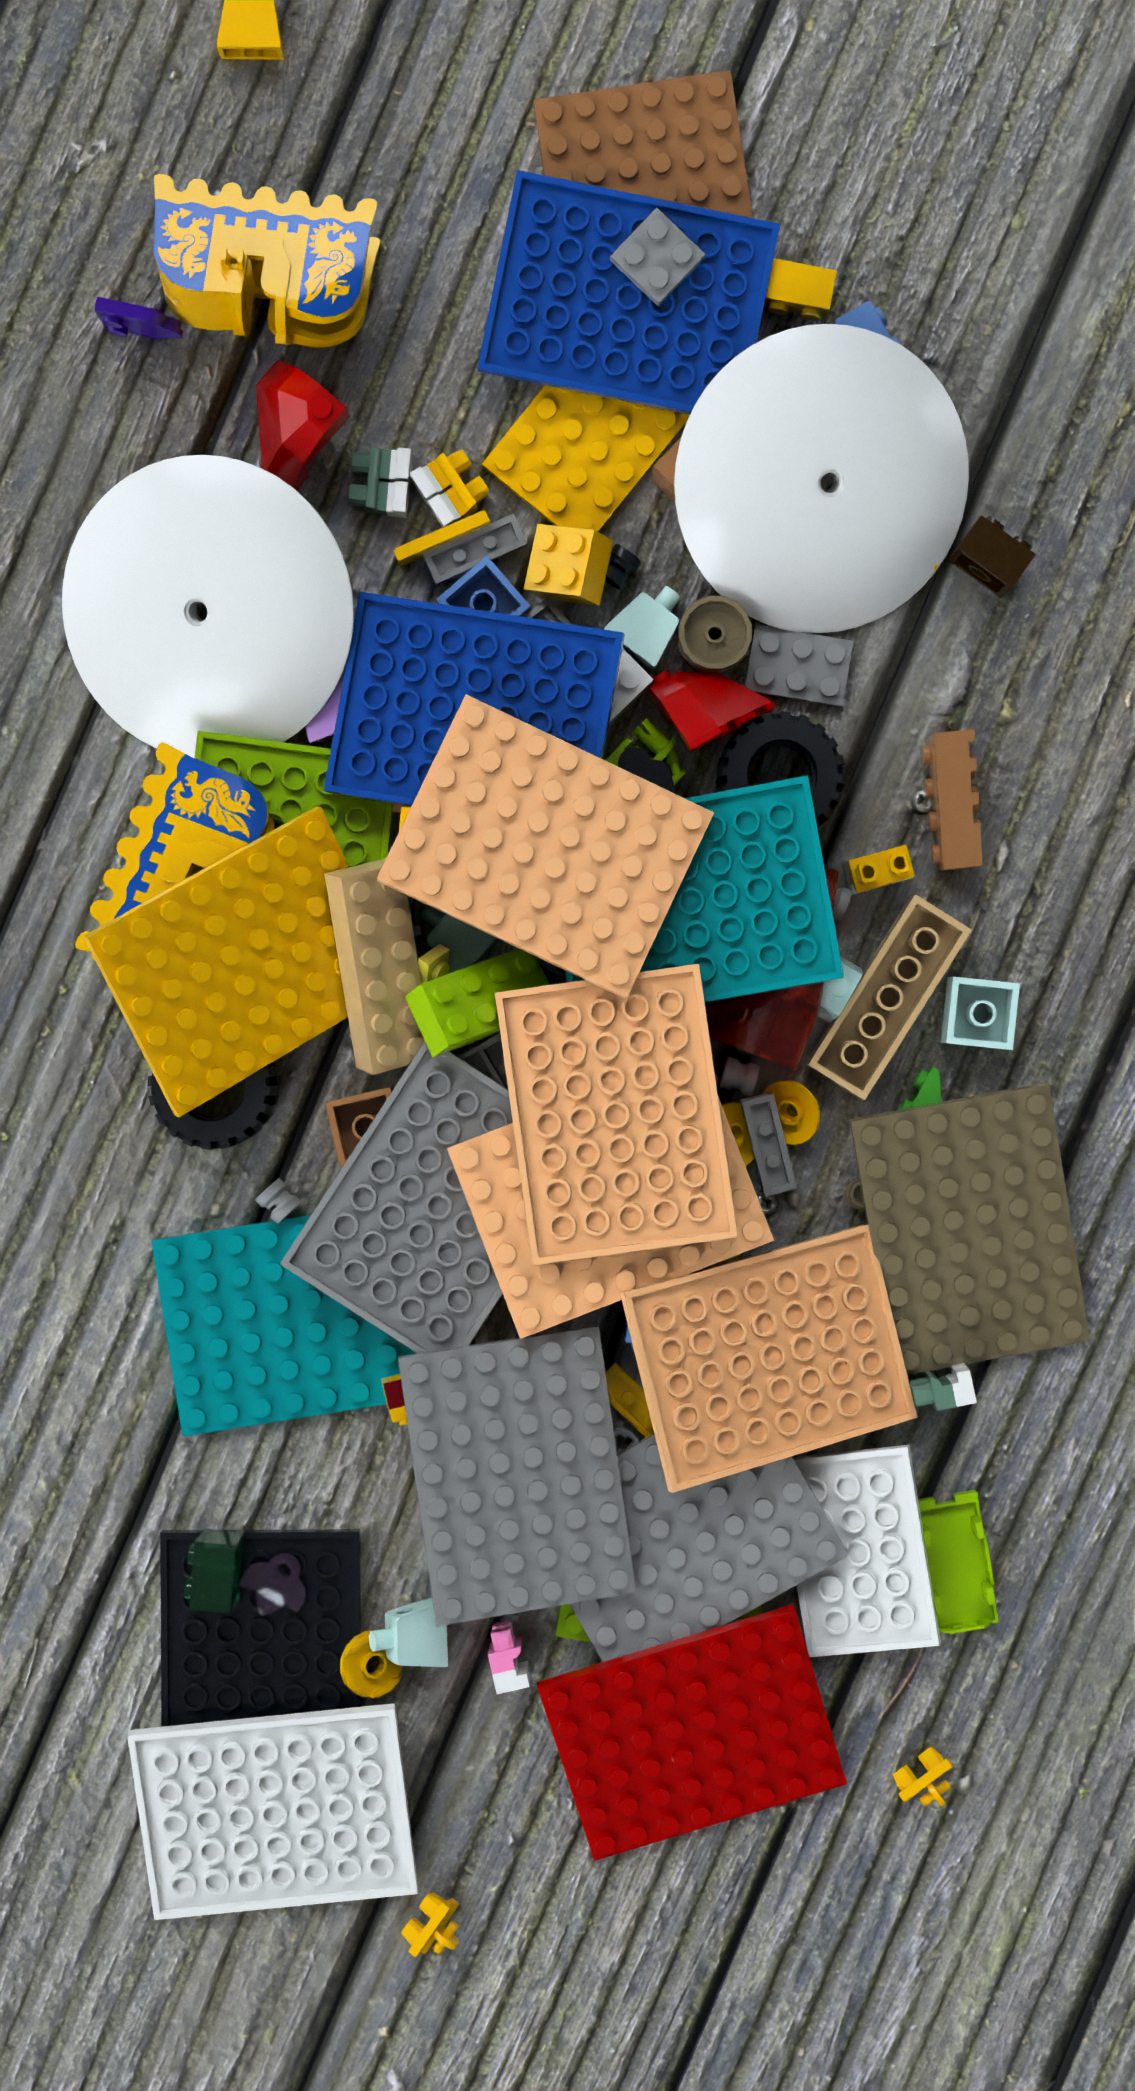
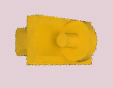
M931 1746L917 1756L928 1772L918 1779L908 1764L893 1774L897 1786L901 1790L898 1794L904 1802L909 1801L927 1787L929 1792L919 1798L925 1807L934 1800L941 1807L947 1804L942 1794L952 1788L946 1779L937 1786L933 1782L954 1766L948 1758L944 1759Z
M434 1892L427 1894L419 1906V1909L431 1918L427 1925H423L415 1917L410 1919L405 1925L401 1934L412 1945L408 1952L415 1958L420 1953H427L435 1940L437 1942L432 1949L437 1954H440L445 1947L455 1950L458 1946L459 1940L454 1933L459 1925L454 1921H450L445 1928L460 1905L455 1899L445 1900Z

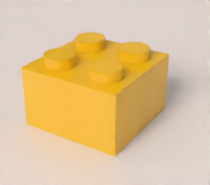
M537 524L523 589L544 600L549 597L552 601L600 606L614 541L593 529Z

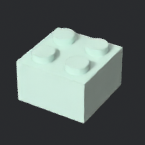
M954 976L947 977L940 1043L1013 1050L1020 983Z

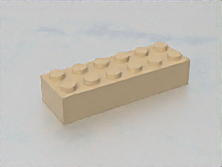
M386 859L324 873L356 1068L372 1075L410 1065L425 1042L405 998L408 993L421 984L408 895L376 880Z
M918 895L910 896L863 970V975L839 1017L829 1024L805 1062V1065L857 1098L866 1100L972 929Z

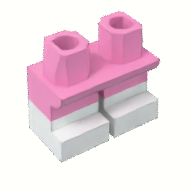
M511 1620L492 1624V1631L490 1633L492 1642L489 1645L488 1658L496 1694L530 1687L531 1671L528 1661L518 1663L517 1659L521 1651L522 1635L515 1636Z

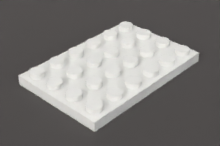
M910 1445L793 1457L849 1554L844 1559L797 1584L809 1657L940 1646V1632L923 1537V1526Z

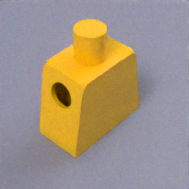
M224 0L217 38V48L221 59L284 60L275 0Z

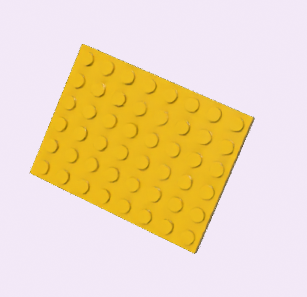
M316 806L83 936L174 1116L180 1118L348 1017L324 873L348 868L349 865L322 807Z

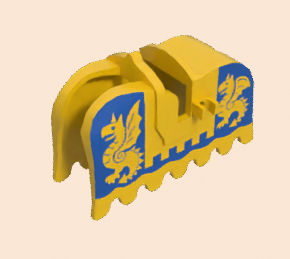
M165 174L154 176L155 223L153 253L168 307L182 322L192 327L206 330H233L234 335L247 337L250 334L251 321L254 316L255 298L270 300L267 319L270 331L276 335V344L291 345L293 343L313 348H328L349 340L363 326L373 271L381 240L377 237H370L378 205L376 200L362 199L358 202L356 209L349 212L344 209L343 200L340 196L335 194L325 197L322 205L315 208L310 205L307 193L301 190L293 192L288 201L281 204L276 201L274 190L267 186L259 188L254 197L247 200L242 196L241 187L233 182L225 184L220 194L213 196L209 194L208 185L202 179H193L189 182L186 190L179 192L176 191L174 181L170 176Z
M164 742L158 744L156 757L159 762L165 765L166 770L162 775L151 774L143 780V789L152 796V803L149 806H136L130 811L129 818L139 828V835L135 838L124 837L118 841L116 849L118 854L126 859V866L122 869L112 868L105 872L103 881L113 891V897L108 901L97 900L93 902L90 907L92 917L99 921L100 926L276 829V821L269 816L268 807L263 795L249 781L193 758ZM85 931L78 936L75 946L78 950L91 953L83 937L89 932Z

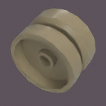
M707 596L695 601L685 611L677 631V647L680 655L687 665L697 672H718L723 674L733 670L743 660L752 641V624L747 612L736 601L725 596ZM716 630L720 633L718 640H713L709 637L708 633L712 634Z

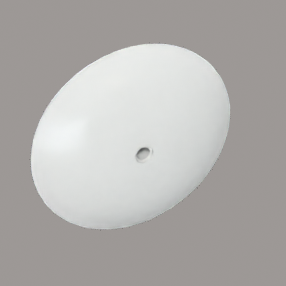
M838 324L805 325L773 334L742 351L716 374L695 403L686 422L679 443L674 477L675 506L685 544L700 572L716 592L721 596L736 601L747 612L748 616L764 624L783 630L804 633L839 632L868 624L894 611L916 594L936 572L934 566L937 564L939 568L951 548L961 524L967 500L969 465L966 439L954 404L941 382L916 355L899 343L867 329ZM830 473L833 478V484L830 489L823 491L820 485L821 479L825 474Z
M190 455L165 459L130 474L111 488L90 511L76 535L65 567L62 588L63 621L68 646L75 666L86 687L104 711L123 729L156 749L158 744L164 742L194 758L197 731L285 742L314 719L329 700L343 674L353 636L354 606L349 573L342 552L332 532L314 507L292 486L258 466L224 456ZM200 602L207 608L208 614L205 620L201 619L197 614V605Z

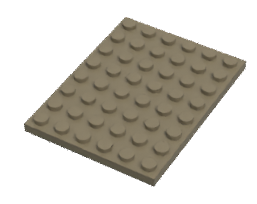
M1047 1082L849 1119L873 1252L880 1261L907 1375L949 1368L952 1365L962 1363L970 1364L1090 1341L1050 1085Z

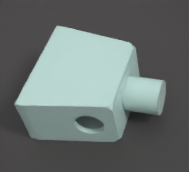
M668 586L663 588L655 600L645 592H642L610 621L604 629L623 632L625 634L623 649L654 672L679 625L680 619L671 611L681 597Z
M842 957L840 958L844 978L815 983L801 1006L829 1023L839 1017L863 975L860 967Z
M432 1597L387 1611L385 1613V1629L374 1630L369 1633L371 1650H386L387 1659L396 1665L448 1667L447 1625L436 1626Z

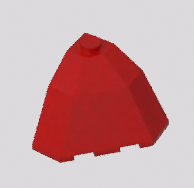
M277 360L256 384L262 469L276 475L297 491L310 477L306 467L350 416L347 407L323 386L297 367Z
M666 670L653 678V685L648 689V693L667 726L671 723L675 725L690 753L716 738L717 740L742 727L744 723L751 719L754 720L762 714L773 712L776 708L773 701L718 672H677L671 675Z

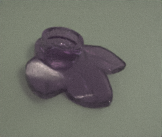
M281 1553L274 1556L270 1562L254 1563L245 1571L240 1581L241 1587L257 1590V1606L261 1615L275 1612L284 1603L290 1609L298 1612L306 1598L305 1586L299 1579L301 1573L300 1563L291 1554ZM286 1564L290 1568V1573L283 1575L279 1572L278 1567Z

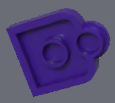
M97 297L94 310L104 327L108 328V332L113 335L127 337L128 333L156 339H168V337L182 338L181 322L166 316L161 311L102 297Z

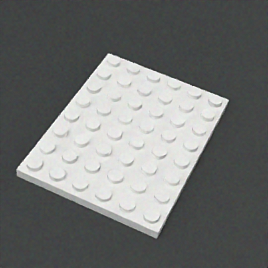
M395 1703L129 1730L127 1738L154 1920L418 1894V1880Z

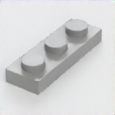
M511 514L422 554L434 582L438 586L467 573L485 556H488L493 562L527 547V542L515 515Z
M771 1091L741 1099L740 1104L763 1195L767 1197L797 1189L774 1093Z

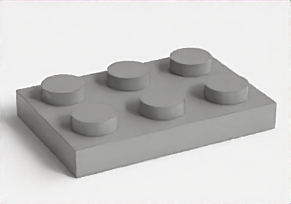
M755 624L744 687L761 695L842 708L854 641Z

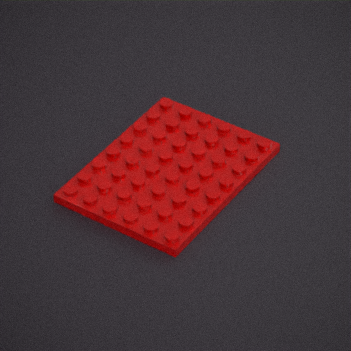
M793 1604L537 1682V1688L594 1861L847 1784Z

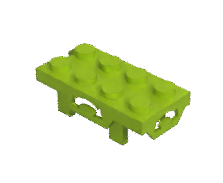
M975 1489L952 1493L953 1500L935 1503L934 1497L918 1499L939 1632L954 1634L984 1629L993 1623L999 1622L987 1537L982 1523L978 1493Z

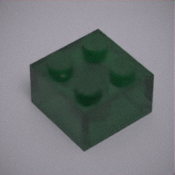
M204 1529L200 1536L194 1539L193 1545L190 1544L188 1565H193V1571L191 1572V1577L186 1580L184 1594L185 1599H190L189 1610L231 1612L239 1596L244 1532Z

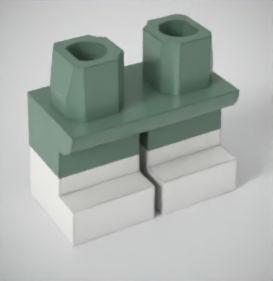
M371 447L370 452L352 453V473L367 474L368 484H350L349 504L366 508L369 514L407 518L410 494L409 485L411 483L409 473L412 471L413 460L411 448L386 450Z
M962 1363L950 1367L952 1374L936 1377L932 1371H925V1377L909 1380L916 1407L933 1404L935 1409L939 1411L977 1403L969 1368Z

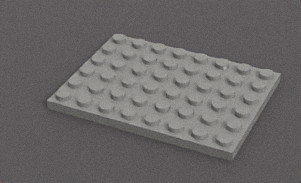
M424 1042L284 1256L280 1265L416 1353L468 1346L501 1297L502 1291L447 1148L513 1123L508 1089L450 1051L432 1058L427 1044Z
M598 1325L531 1335L522 1339L518 1337L398 1356L437 1627L636 1592Z
M653 1433L617 1454L636 1592L571 1603L570 1606L601 1660L604 1662L726 1625L844 1559L849 1554L793 1456L672 1493L668 1491L655 1434Z

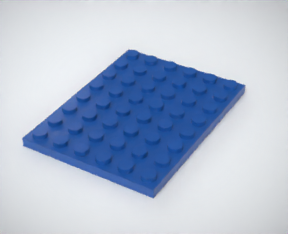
M517 170L477 370L483 373L690 415L695 403L716 374L735 356L757 343L780 224ZM656 208L706 254L703 261L659 307L610 261V256Z
M359 591L353 624V636L345 668L324 791L412 806L465 694L603 759L625 634L618 631Z

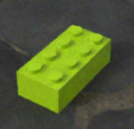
M518 948L421 983L408 993L405 998L432 1058L500 1032L495 993L549 985V982L538 958Z

